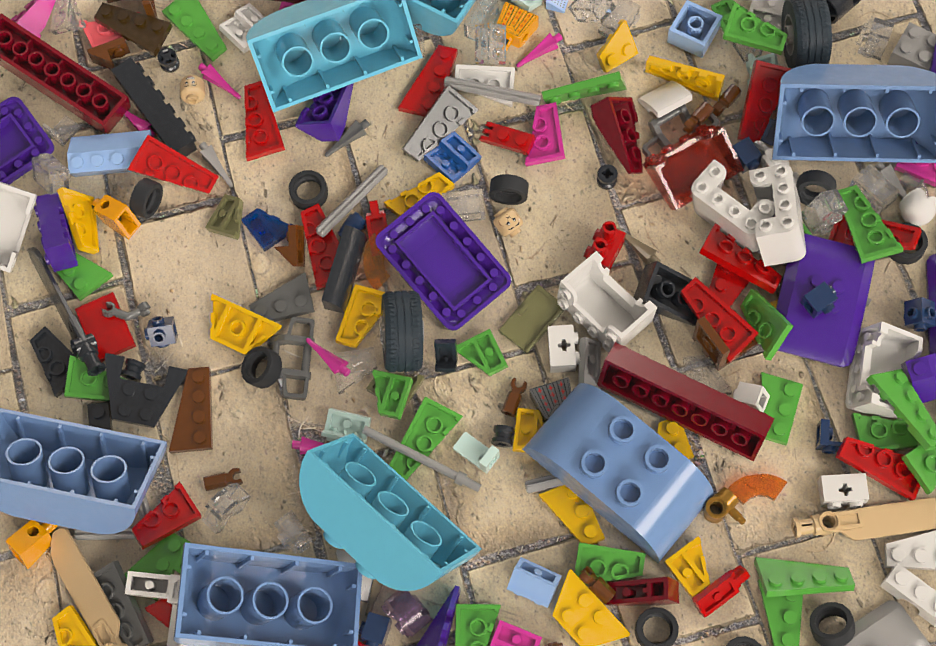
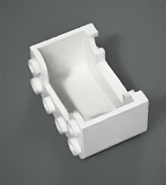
M714 159L692 184L694 211L710 225L718 224L721 227L720 231L726 236L728 234L736 239L734 242L744 249L746 247L752 253L757 252L760 249L756 240L755 225L762 219L775 217L774 202L769 199H762L751 210L747 209L722 190L724 186L723 181L726 178V169Z
M780 164L749 170L750 181L753 185L757 202L762 199H769L774 202L775 217L762 219L755 225L756 240L764 266L801 260L806 255V245L800 199L791 167Z
M596 251L560 281L557 303L563 310H567L572 315L576 323L582 324L592 338H597L607 352H610L615 342L625 346L653 321L657 307L650 300L646 304H642L643 300L641 298L636 301L609 276L610 269L602 267L601 261L604 258Z

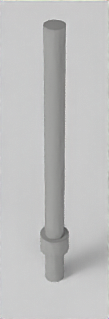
M366 425L362 431L363 434L453 479L454 483L460 486L463 484L478 492L482 485L466 477L467 474L461 471L458 473Z

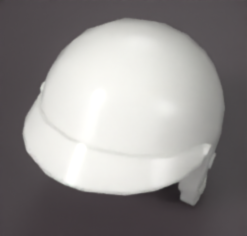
M916 188L909 192L899 203L900 213L904 221L917 226L929 223L936 213V197H927L921 188Z

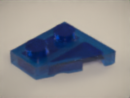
M259 208L241 220L264 252L285 239L288 225H294L285 223L274 215H268Z

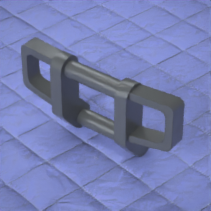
M684 104L662 117L648 122L654 138L643 145L642 152L653 166H657L667 159L673 158L677 155L678 151L696 140L700 141L718 128L719 120L712 113L708 117L713 123L703 131L697 125L691 132V135L672 145L662 133L660 126L678 115L684 124L691 116ZM656 143L666 153L659 158H654L648 150Z
M292 317L287 334L270 337L271 350L277 352L278 355L281 345L304 346L301 370L282 368L278 378L282 379V396L285 399L306 400L308 383L311 380V372L309 371L312 347L306 342V338H310L315 342L313 338L315 321L313 319ZM293 324L309 325V337L291 335ZM286 378L304 380L303 394L288 393Z

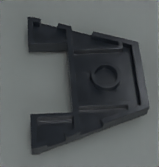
M105 353L112 420L155 428L183 379L186 377L188 370L169 366L164 387L121 379L120 376L125 357Z

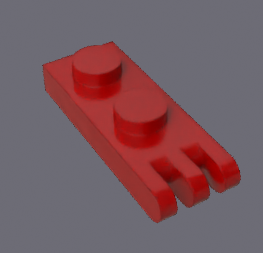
M489 121L485 124L489 129L484 128L482 131L486 136L480 135L479 138L481 142L527 156L536 140L534 134Z

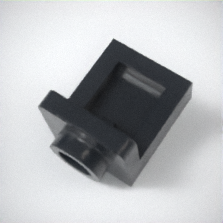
M435 339V372H455L458 363L456 339Z

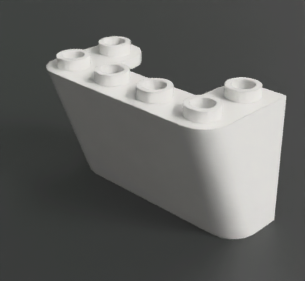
M0 182V270L10 273L16 263L37 194Z

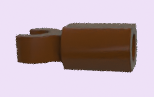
M731 84L713 106V114L719 117L724 109L729 108L741 95V89L735 84Z
M704 101L684 123L685 127L682 130L689 135L697 125L700 126L713 113L714 108Z
M513 378L511 381L512 391L508 392L501 410L503 414L515 417L522 399L521 394L527 389L526 381H524L522 387H516V378Z
M233 468L229 473L222 472L203 477L206 491L228 487V484L235 486L243 484L242 479H234L235 474L241 473L240 468Z
M586 566L578 576L584 583L589 585V589L604 604L614 597L616 591L600 576L597 577L589 566Z

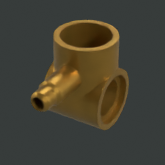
M726 487L721 488L710 498L703 510L705 519L710 523L721 522L727 514L741 525L746 522L743 515L735 508L739 500ZM710 507H719L721 513L713 514L710 510Z

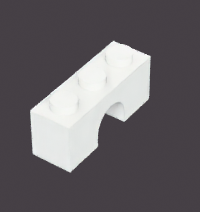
M898 563L891 569L880 587L896 599H905L912 603L919 610L918 615L936 627V590Z

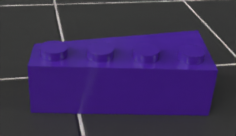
M58 192L37 196V205L34 206L36 216L39 217L37 225L42 235L41 243L45 251L44 257L47 266L51 265L54 272L79 266L70 226Z

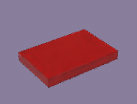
M114 292L75 308L84 333L86 335L92 333L96 339L99 352L98 357L101 362L105 361V353L118 355L136 347L126 320L115 316L108 318L102 314V309L112 310L106 307V302L114 303L115 308L121 310Z

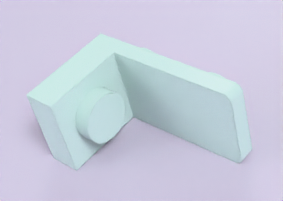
M464 432L453 446L454 451L486 474L500 457L499 449L493 445L488 448L467 432Z

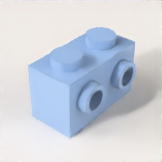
M521 557L513 570L507 590L512 591L518 596H523L537 605L548 608L562 575Z

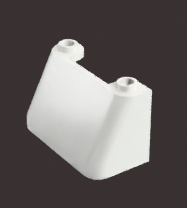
M882 321L862 328L854 359L850 364L845 399L846 407L856 412L898 419L893 413L894 407L888 400L883 401L877 387L874 384L870 385L866 379L873 374L902 369V363L919 357L923 351V338Z

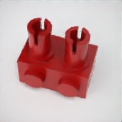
M612 221L603 223L601 229H596L592 238L594 242L592 246L588 245L583 257L587 259L597 251L604 258L601 261L602 267L604 269L606 267L611 269L625 242L626 233L616 229V224Z

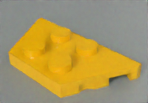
M211 295L213 313H211L210 319L212 323L210 339L244 355H247L253 348L261 346L282 327V325L217 295Z
M570 569L552 614L555 620L579 646H597L628 637L630 635L629 631Z

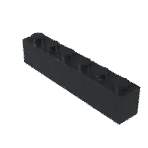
M130 57L111 69L117 82L146 121L151 124V128L163 144L185 157L197 150L194 143L197 141L191 131L187 132L184 129L186 125L180 117H175V110L170 103L166 104L163 101L165 100L164 95L159 89H154V82L149 75L145 77L143 74L145 71L139 62L135 63Z

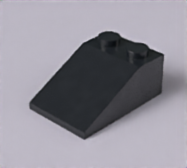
M658 261L645 265L633 298L636 301L641 298L643 300L642 304H646L650 300L657 307L656 314L696 326L698 319L680 294L681 290L692 279Z

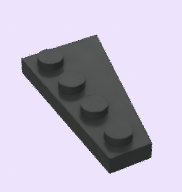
M113 561L95 572L94 576L119 617V634L128 646H147L152 643L154 639L135 596L125 594L127 579L119 561Z

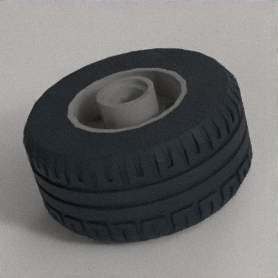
M785 0L782 9L781 30L788 34L783 49L788 68L793 69L809 64H829L832 51V26L826 0Z
M406 290L401 292L387 291L382 295L380 340L383 346L384 367L389 372L418 371L423 366L424 322L422 320L420 295L414 290L408 292Z

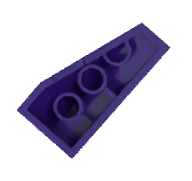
M354 83L313 98L312 105L309 108L305 107L301 111L295 124L296 128L321 142L339 141L345 129Z
M936 353L902 363V370L922 403L936 400Z
M455 585L417 646H447L456 604L461 592L460 586Z

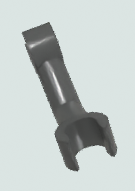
M106 302V307L112 310L102 309L103 316L108 318L115 316L126 321L138 316L145 317L151 313L149 311L151 307L147 302L140 303L136 309L129 312L115 308L112 302Z

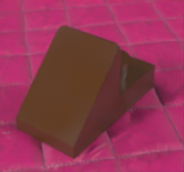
M124 37L87 49L93 63L110 70L115 67L112 59L121 58L131 53Z
M288 225L286 238L289 246L274 248L292 266L305 267L304 226Z

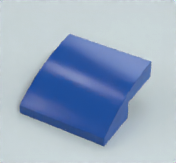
M454 131L440 140L439 146L425 154L424 161L437 173L440 172L451 182L455 183L481 160L482 156Z

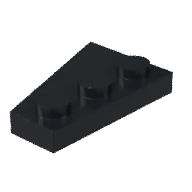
M44 326L29 341L42 365L54 396L58 398L65 391L70 355L74 356V354Z

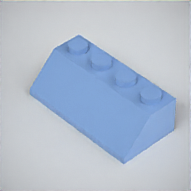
M151 130L71 137L67 152L68 173L74 177L132 172L127 169L147 135L151 136Z

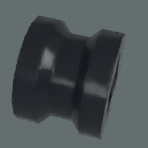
M164 48L158 53L157 58L163 71L172 73L179 68L180 61L175 50Z
M607 164L598 169L597 184L600 188L605 190L614 188L618 176L616 168Z
M126 358V367L122 370L121 376L131 381L140 382L142 378L141 372L145 370L146 365L138 360Z
M495 425L493 429L495 436L492 438L491 444L497 447L511 448L513 445L511 438L515 433V429L507 425Z

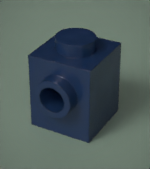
M749 137L731 146L729 156L732 158L734 167L739 168L742 174L749 170L757 169L760 166L762 154Z
M824 281L804 295L800 303L814 319L821 313L826 315L835 308L834 303L838 297L834 288L827 285Z
M372 612L368 613L366 622L362 621L359 629V634H361V639L365 642V646H385L392 625L391 618Z

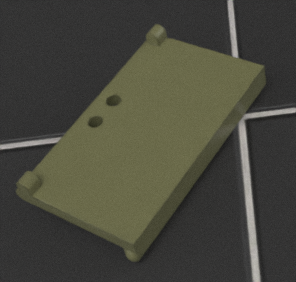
M537 285L498 331L528 354L548 331V326H552L565 310L558 305L557 299L540 285Z

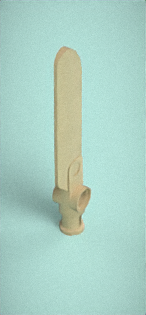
M936 497L835 512L826 511L822 514L810 515V518L798 520L797 518H792L791 528L795 538H800L801 535L805 534L827 536L831 533L840 532L855 541L936 529ZM827 519L831 523V528L825 527L822 520Z
M66 528L57 529L52 534L51 540L53 564L99 646H128L126 643L121 642L119 638L120 620L70 532Z

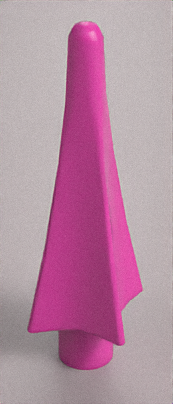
M549 33L516 66L521 67L537 57L558 49L557 43L563 39L561 34L557 33L552 36Z
M201 63L198 66V69L203 74V79L222 88L235 98L241 99V96L222 78L211 64L206 66L204 63Z
M129 111L124 114L137 131L151 130V137H155L156 133L151 128L149 122Z
M306 338V342L319 354L334 374L339 373L345 377L350 374L351 370L346 367L349 362L322 348L310 338Z
M302 437L301 441H292V449H299L300 454H306L308 450L325 443Z

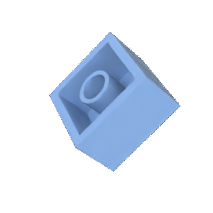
M686 0L669 29L667 42L703 58L720 29L722 15Z

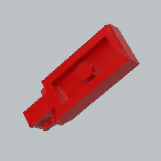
M377 200L369 201L371 213H366L365 216L372 257L383 255L376 246V237L388 226L386 213L384 210L379 211Z
M739 565L723 574L694 596L692 600L700 615L704 618L709 616L738 594L741 584L750 578L748 571Z

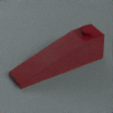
M606 97L591 105L592 118L627 173H643L641 150L637 147V140L640 139V135L635 127V123L638 122V116L632 97Z

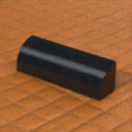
M348 225L344 226L321 299L324 309L344 314L367 242V237L363 232Z

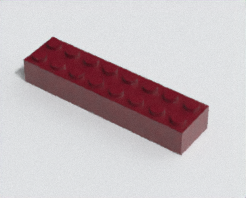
M2 13L0 14V65L103 134H109L131 108L128 96Z
M616 342L605 358L597 382V386L671 422H676L679 426L751 461L755 460L775 419L764 412L756 410L743 402L733 399Z

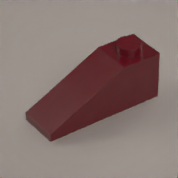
M670 577L607 582L616 591L614 597L606 603L608 606L679 604V582Z

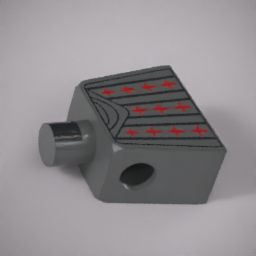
M569 377L530 389V398L536 409L540 411L544 423L571 393Z

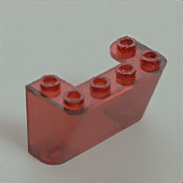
M706 124L696 127L695 132L690 135L685 134L678 138L679 141L677 143L664 146L661 149L662 152L647 156L642 164L669 208L675 211L693 201L692 197H689L692 195V184L714 159L726 169V178L724 180H728L743 171V167L724 127L707 126Z

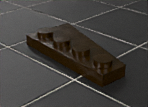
M103 2L94 16L97 23L114 33L120 34L125 40L135 43L140 49H145L155 58L172 29L171 22Z

